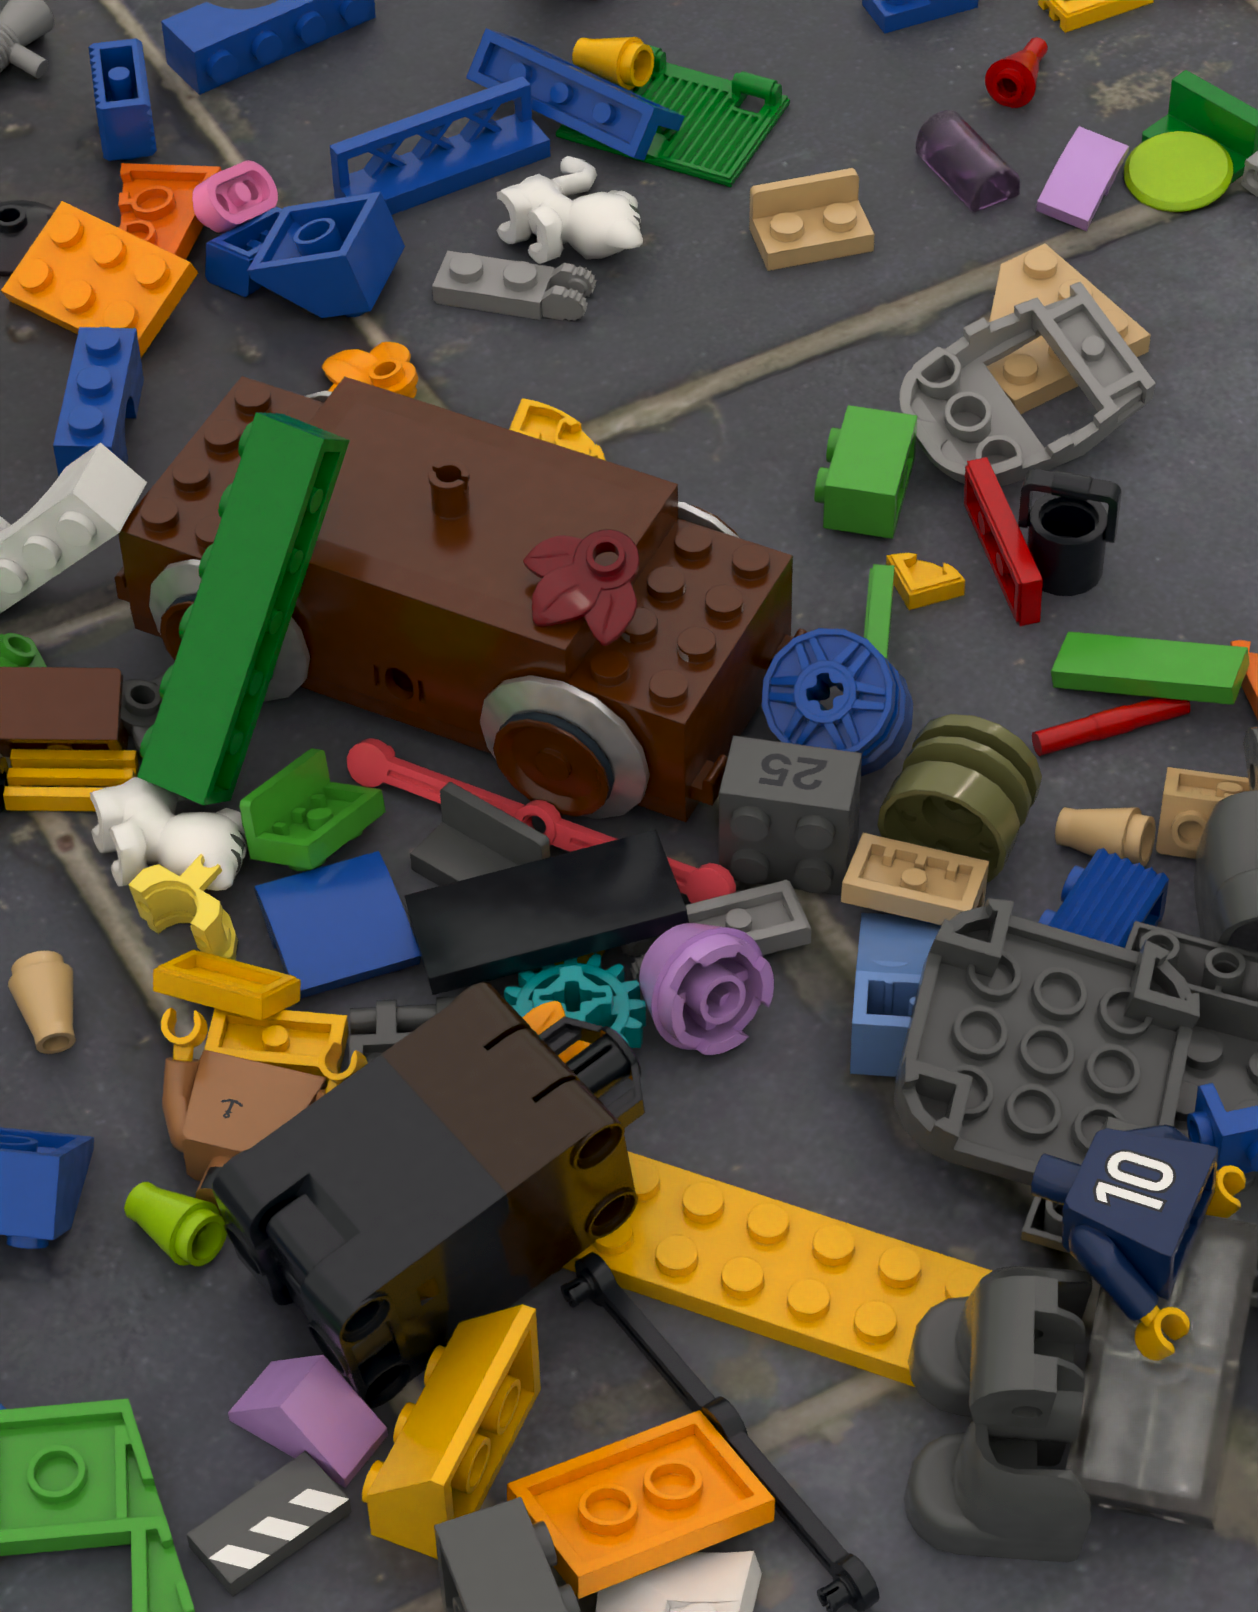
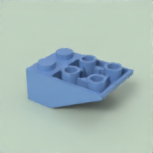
M861 913L852 1017L850 1074L896 1077L923 965L941 925L899 915Z

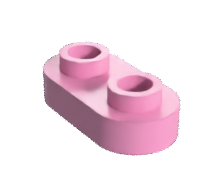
M248 160L220 171L198 184L193 190V209L197 219L204 226L217 233H226L274 208L278 201V192L270 174L258 163Z

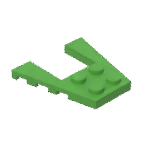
M129 1399L0 1410V1556L131 1544L132 1612H195Z

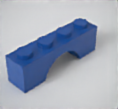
M278 0L272 4L253 9H229L204 2L161 21L166 62L200 95L376 18L374 0Z

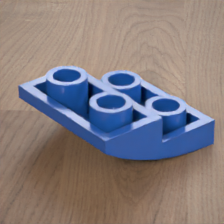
M379 851L256 885L254 888L273 949L277 948L285 974L295 976L301 980L300 999L420 964L421 954L396 887Z

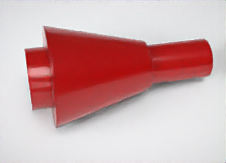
M1032 38L1023 50L994 62L988 68L985 76V85L989 95L997 103L1011 108H1019L1032 100L1036 90L1039 64L1048 51L1047 43L1041 38Z

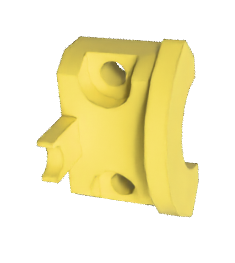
M200 854L180 876L157 864L142 869L128 884L139 915L147 921L148 927L159 934L167 927L175 924L190 923L192 934L200 951L236 960L238 938L230 915L222 908L219 900L204 892L222 872L219 864L212 868L204 867L205 859Z

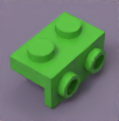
M314 748L306 751L240 801L241 821L245 831L250 859L288 865L290 869L295 871H308L322 866L326 862V858L348 841L359 837L367 826L386 812L382 789L330 782L325 751Z

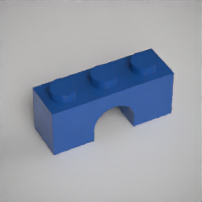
M79 327L53 443L58 476H60L65 467L100 442L127 465L125 418L137 417L144 382L136 328Z

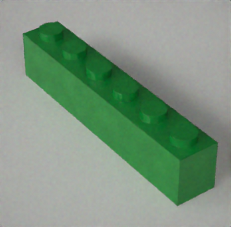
M256 412L254 420L244 429L238 446L241 460L234 481L225 489L219 503L218 513L221 521L214 542L205 550L199 564V577L201 578L194 604L188 607L180 622L179 636L182 641L174 664L167 669L160 684L159 694L162 702L156 721L146 731L141 742L140 756L143 760L138 778L201 805L231 801L350 440L285 414Z

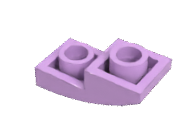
M1079 126L1055 165L1037 201L1036 211L1087 231L1103 196H1107L1128 153L1129 146Z

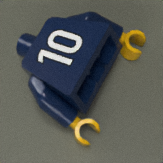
M1159 1125L1126 1131L1105 1128L1096 1132L1082 1165L1044 1153L1038 1161L1033 1175L1031 1195L1064 1205L1062 1216L1063 1247L1071 1253L1103 1288L1130 1321L1140 1319L1141 1322L1135 1330L1137 1348L1148 1359L1160 1361L1175 1353L1173 1344L1164 1337L1161 1329L1170 1339L1176 1341L1188 1334L1190 1322L1186 1313L1179 1308L1167 1307L1160 1310L1157 1306L1159 1297L1169 1300L1204 1216L1216 1222L1225 1221L1241 1208V1202L1234 1196L1245 1188L1246 1178L1240 1168L1232 1165L1224 1166L1217 1171L1218 1148L1194 1143L1173 1126Z

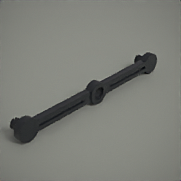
M591 1252L575 1261L577 1278L560 1287L566 1302L570 1301L569 1305L575 1308L579 1303L589 1298L596 1305L603 1306L692 1412L700 1410L765 1486L775 1498V1510L833 1577V1582L817 1590V1596L822 1606L824 1607L829 1603L826 1611L836 1612L840 1607L848 1603L857 1611L863 1612L877 1603L880 1598L879 1590L870 1571L857 1556L848 1553L748 1437L744 1422L733 1405L722 1396L715 1398L617 1284L610 1268L598 1254Z

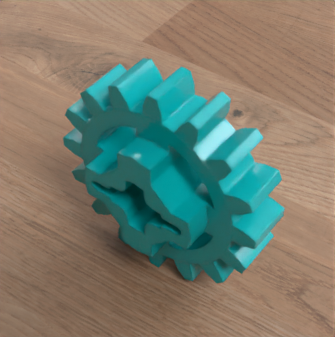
M594 953L586 964L577 963V958L565 960L564 964H550L540 967L541 972L537 974L530 970L518 973L519 987H506L504 990V999L521 1017L543 1003L558 1001L562 1004L566 1017L599 1026H608L620 1034L630 1048H641L643 1044V1027L646 1026L645 1001L640 1000L639 982L637 980L625 982L624 966L620 963L610 967L608 970L602 969L601 955Z

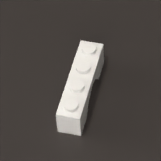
M101 442L65 467L43 497L14 524L10 525L0 516V614L120 533L147 482Z

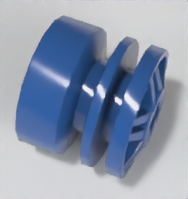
M818 628L794 637L774 656L763 678L761 705L769 729L775 736L785 743L862 753L861 776L882 769L901 752L912 729L913 700L906 680L868 639L846 629ZM836 686L843 695L835 697L833 699V708L828 710L820 701L828 699L830 697V687Z

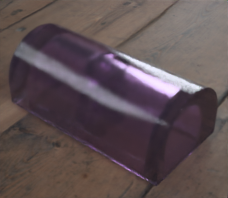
M940 111L923 124L916 139V153L972 212L1020 194L1019 175L956 111Z

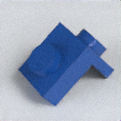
M1213 1083L1198 1086L1195 1112L1189 1113L1187 1116L1189 1139L1194 1143L1218 1148L1217 1171L1224 1166L1232 1165L1240 1168L1244 1173L1258 1172V1105L1226 1112Z

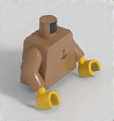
M173 1008L167 1009L161 1019V1031L164 1037L173 1043L174 1046L173 1057L165 1059L162 1109L171 1144L175 1149L184 1153L187 1174L194 1180L201 1181L195 1197L215 1204L221 1214L213 1194L212 1184L216 1174L223 1165L235 1155L256 1145L367 1065L368 1062L363 1053L355 1050L348 1069L338 1074L337 1062L342 1054V1045L337 1042L328 1043L321 1050L318 1059L319 1069L326 1077L205 1049L200 1060L193 1058V1049L206 1038L208 1032L206 1020L202 1014L195 1010L193 1030L185 1037H177L175 1034L176 1010Z

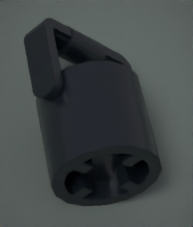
M1032 469L1026 473L1021 489L1018 526L1028 528L1027 546L1043 579L1042 591L1056 596H1075L1088 592L1098 584L1103 574L1106 542L1115 543L1122 493L1118 484L1111 481L1094 479L1090 476L1060 471L1052 472ZM1033 491L1047 493L1036 500L1032 506ZM1101 502L1107 503L1109 505L1108 513Z

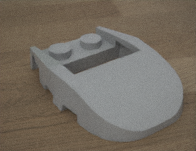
M1080 281L1070 285V297L1043 306L1037 297L1015 305L1014 313L989 323L983 317L964 327V336L946 349L936 347L913 365L912 369L907 372L903 379L899 398L902 413L917 415L916 442L928 459L939 470L952 479L965 484V466H967V461L987 457L1002 487L1024 480L1029 470L1040 469L1048 471L1085 455L1153 399L1156 383ZM1041 335L1098 412L1094 415L1093 421L1070 435L1067 434L1048 444L1045 448L986 367Z

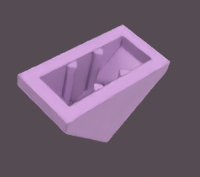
M323 1354L271 1361L228 1412L231 1422L291 1457L296 1458L306 1451L334 1482L345 1488L388 1436L387 1427L364 1400L358 1396L356 1391Z

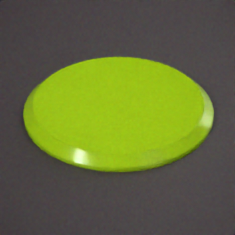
M1186 131L1162 133L1143 141L1129 154L1124 165V181L1129 192L1146 206L1167 212L1191 211L1211 204L1225 193L1233 177L1232 159L1220 143L1205 135Z

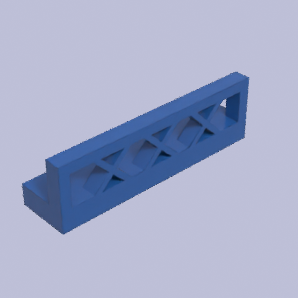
M487 28L484 31L466 76L467 79L486 88L523 76L531 85L532 110L632 158L643 161L658 126L679 131L685 117L519 38Z
M523 76L330 145L334 197L337 199L381 191L391 215L551 157L550 139L532 119L531 85ZM514 99L515 114L496 121L490 119L502 103ZM464 117L470 119L460 134L449 138L443 136L453 121ZM414 135L422 137L411 152L400 156L395 154V151L404 139ZM367 152L373 154L363 169L349 174L348 159Z

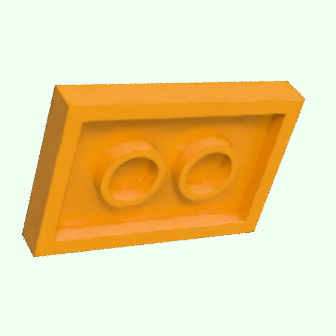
M61 201L1 289V292L10 302L77 335L79 327L136 328L140 356L142 358L198 272L191 262Z
M700 1410L507 1483V1501L522 1497L532 1524L540 1521L545 1522L557 1556V1565L554 1568L566 1584H570L578 1599L774 1521L775 1498Z

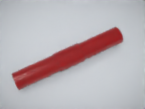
M1155 697L1090 714L1088 717L1033 732V747L1037 755L1042 756L1091 741H1099L1128 733L1137 728L1189 714L1190 702L1188 700Z

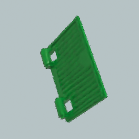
M649 45L654 54L652 75L644 86H635L630 91L685 116L679 131L658 126L644 161L632 158L563 124L556 131V137L732 187L790 104V99L788 96L782 95V85L778 84L777 80L744 71L736 72L733 80H728L667 63L666 53L662 52L661 48ZM748 95L765 100V104L759 113L739 108Z

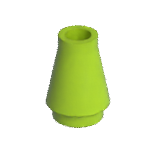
M142 1182L135 1186L126 1199L125 1215L137 1223L178 1265L191 1264L193 1266H203L213 1260L224 1245L227 1236L224 1228L225 1222L223 1217L220 1216L217 1206L211 1202L165 1190L150 1182Z

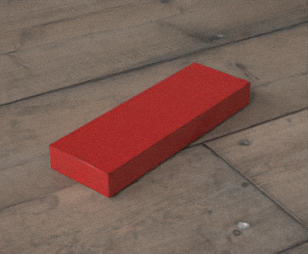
M988 458L967 461L964 485V506L1016 623L1018 622L1020 626L1038 623L1041 618L1043 585L1041 574Z

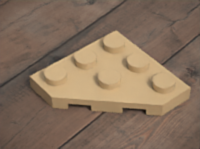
M1044 243L1001 264L989 322L1014 313L1015 305L1037 297L1043 306L1070 297V285L1081 281L1135 356L1139 357L1149 352L1151 334L1047 244ZM1042 335L1004 358L986 366L1020 414L1078 387V384Z

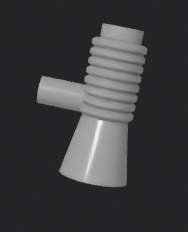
M8 0L1 11L0 73L10 63L37 79L45 73L48 60L25 47L50 32L54 27L53 14L43 0Z

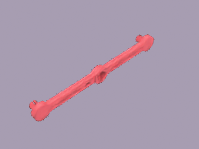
M369 738L362 740L354 745L347 755L349 774L355 782L364 787L372 788L386 783L441 804L440 790L447 783L452 782L534 828L532 817L537 816L541 818L546 826L545 833L543 834L549 838L550 845L569 852L618 840L617 838L562 819L556 807L547 801L534 800L524 805L395 757L394 749L379 739ZM667 857L679 891L687 895L690 903L736 892L734 877L731 875L730 870L723 866L708 863L696 868Z

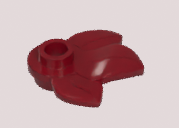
M606 529L593 532L584 539L566 535L554 536L537 544L524 558L523 562L526 568L537 577L542 578L538 582L532 596V618L535 626L559 625L585 617L591 633L602 646L610 645L626 631L637 610V599L631 582L635 579L640 566L638 549L633 540L626 534ZM613 552L618 556L617 560L608 566H602L595 562L596 557L601 553Z

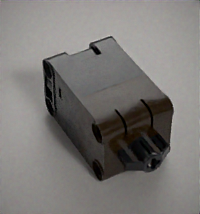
M490 983L474 984L459 994L442 1011L250 1149L235 1155L225 1163L216 1174L212 1184L213 1194L225 1222V1231L234 1245L238 1258L278 1305L295 1303L309 1320L307 1328L322 1354L344 1377L358 1396L370 1408L381 1406L393 1399L403 1390L408 1382L426 1370L434 1349L438 1345L447 1346L459 1322L507 1309L549 1276L560 1271L565 1264L592 1245L596 1239L605 1237L617 1230L631 1216L637 1205L638 1196L635 1192L624 1132L625 1127L645 1113L640 1080L641 1066L628 1043L620 1034L608 1026H599L564 1016L538 1035ZM578 1040L591 1043L566 1063L558 1056ZM625 1079H631L634 1087L607 1107L599 1100Z

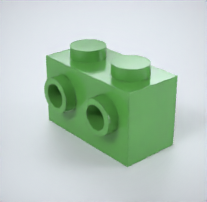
M851 405L847 406L842 427H832L829 434L826 461L831 463L830 467H820L816 479L814 500L817 503L824 504L823 528L894 538L915 461L917 415Z

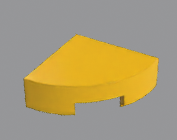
M914 553L886 555V565H895L894 586L908 610L963 596L965 593V579L953 566L947 563H943V567L931 562L917 560V554Z

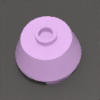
M684 923L664 932L650 946L641 964L639 985L656 1029L668 1043L681 1049L698 1050L704 1055H715L737 1047L749 1037L742 1030L754 1018L761 1002L769 1008L774 991V977L769 962L763 958L759 946L747 933L735 928Z

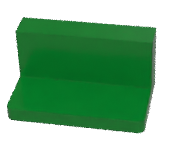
M1185 70L1172 79L1168 114L1143 131L1142 142L1153 136L1175 131L1194 132L1210 137L1220 143L1232 159L1233 177L1230 183L1232 184L1243 176L1245 160L1258 151V110Z

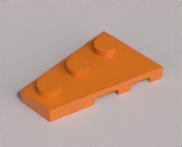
M121 163L120 176L123 182V191L119 193L118 206L121 212V224L118 228L186 260L204 226L194 213L193 190L210 176L222 171L221 167Z

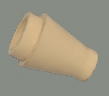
M1064 807L1057 819L1055 840L1057 845L1071 847L1092 857L1098 849L1105 848L1109 854L1116 853L1121 859L1129 858L1133 864L1140 862L1145 867L1151 857L1154 846L1155 820L1152 816L1142 815L1138 807L1072 809Z
M36 951L22 956L12 965V976L8 981V988L34 1037L36 1049L44 1054L63 1052L72 1047L76 1042L73 1030V969L64 963L62 955L54 951Z

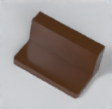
M0 667L1 755L3 757H10L12 749L127 750L128 733L121 721L123 675L118 668Z

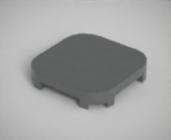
M988 898L983 907L960 912L950 921L945 919L924 962L895 1079L894 1106L904 1130L923 1150L948 1162L1031 1186L1036 1166L1044 1153L1082 1165L1096 1132L1110 1128L1126 1131L1159 1125L1173 1126L1192 1031L1200 1018L1199 993H1191L1185 978L1166 960L1170 951L1148 940H1145L1139 952L1011 915L1014 901Z

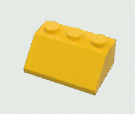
M524 1304L461 1321L457 1325L447 1346L438 1345L434 1349L425 1370V1387L416 1404L412 1402L406 1403L398 1416L393 1434L394 1445L385 1462L375 1461L366 1476L362 1490V1501L367 1503L371 1535L438 1559L434 1525L480 1510L541 1390L536 1309Z

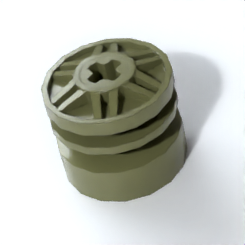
M949 714L930 720L918 732L912 744V750L904 760L902 772L895 778L880 807L877 826L881 837L989 861L988 883L1003 870L1016 843L1019 828L1025 823L1029 809L1039 794L1042 774L1037 759L1019 737L995 722L974 715Z

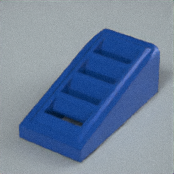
M276 206L207 242L205 277L207 281L242 297H247L262 287V285L251 280L247 270L282 208Z

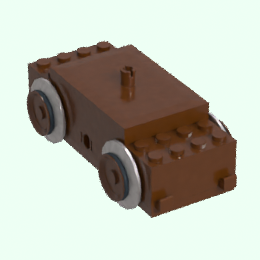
M241 376L131 512L118 534L123 567L114 577L117 597L130 603L135 629L162 638L166 650L175 661L182 641L179 636L180 622L188 607L194 604L201 582L199 564L205 550L214 542L221 521L218 513L219 503L225 489L234 481L241 460L238 453L239 441L246 426L254 420L255 413L285 414L350 440L264 701L289 697L296 689L302 687L490 753L496 759L499 769L509 783L530 801H547L554 805L560 814L570 816H585L594 819L621 816L638 805L687 822L699 802L713 806L719 797L733 735H742L762 703L763 678L774 656L794 637L807 633L806 630L800 628L794 637L791 636L793 555L741 539L718 516L697 506L679 502L677 483L345 376L333 392L321 391L306 396ZM606 529L622 532L633 540L638 549L640 559L638 573L631 582L637 599V610L626 631L617 640L608 646H602L591 633L585 617L559 625L535 626L532 618V596L538 582L542 578L530 572L524 565L523 560L537 544L545 539L559 535L584 539L593 532ZM613 552L601 553L596 557L595 562L602 566H608L613 564L618 556Z

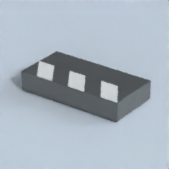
M304 1451L188 1532L189 1548L233 1597L350 1514V1499L314 1459Z

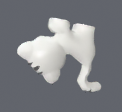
M571 156L563 158L560 170L564 176L549 179L537 174L527 177L520 184L512 185L496 192L497 199L505 204L510 216V220L502 223L496 230L500 239L508 244H515L526 241L532 233L535 234L537 242L530 245L528 253L539 264L560 257L564 249L563 244L569 243L585 259H602L618 254L625 249L638 248L643 244L641 217L637 209L638 202L634 196L625 191L611 190L608 193L597 192L580 196L573 201L566 197L589 191L597 177L595 168L583 159Z
M134 777L118 786L106 787L90 792V799L95 807L99 823L91 831L93 840L101 853L117 851L118 860H115L111 865V871L118 887L128 885L142 869L148 867V864H160L180 876L200 854L205 859L204 867L212 868L219 864L222 872L206 889L215 891L227 890L233 885L247 850L241 812L224 808L216 813L189 812L174 815L177 802L187 800V798L138 777Z

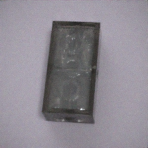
M1211 1215L1204 1216L1169 1300L1159 1297L1157 1303L1160 1310L1167 1307L1179 1308L1186 1313L1190 1322L1188 1334L1176 1341L1170 1339L1161 1329L1164 1337L1173 1344L1175 1353L1160 1361L1148 1359L1137 1348L1135 1330L1141 1322L1140 1319L1130 1321L1100 1286L1084 1369L1085 1389L1083 1392L1080 1428L1076 1442L1070 1444L1066 1470L1073 1472L1084 1491L1088 1494L1092 1506L1214 1530L1258 1285V1224Z

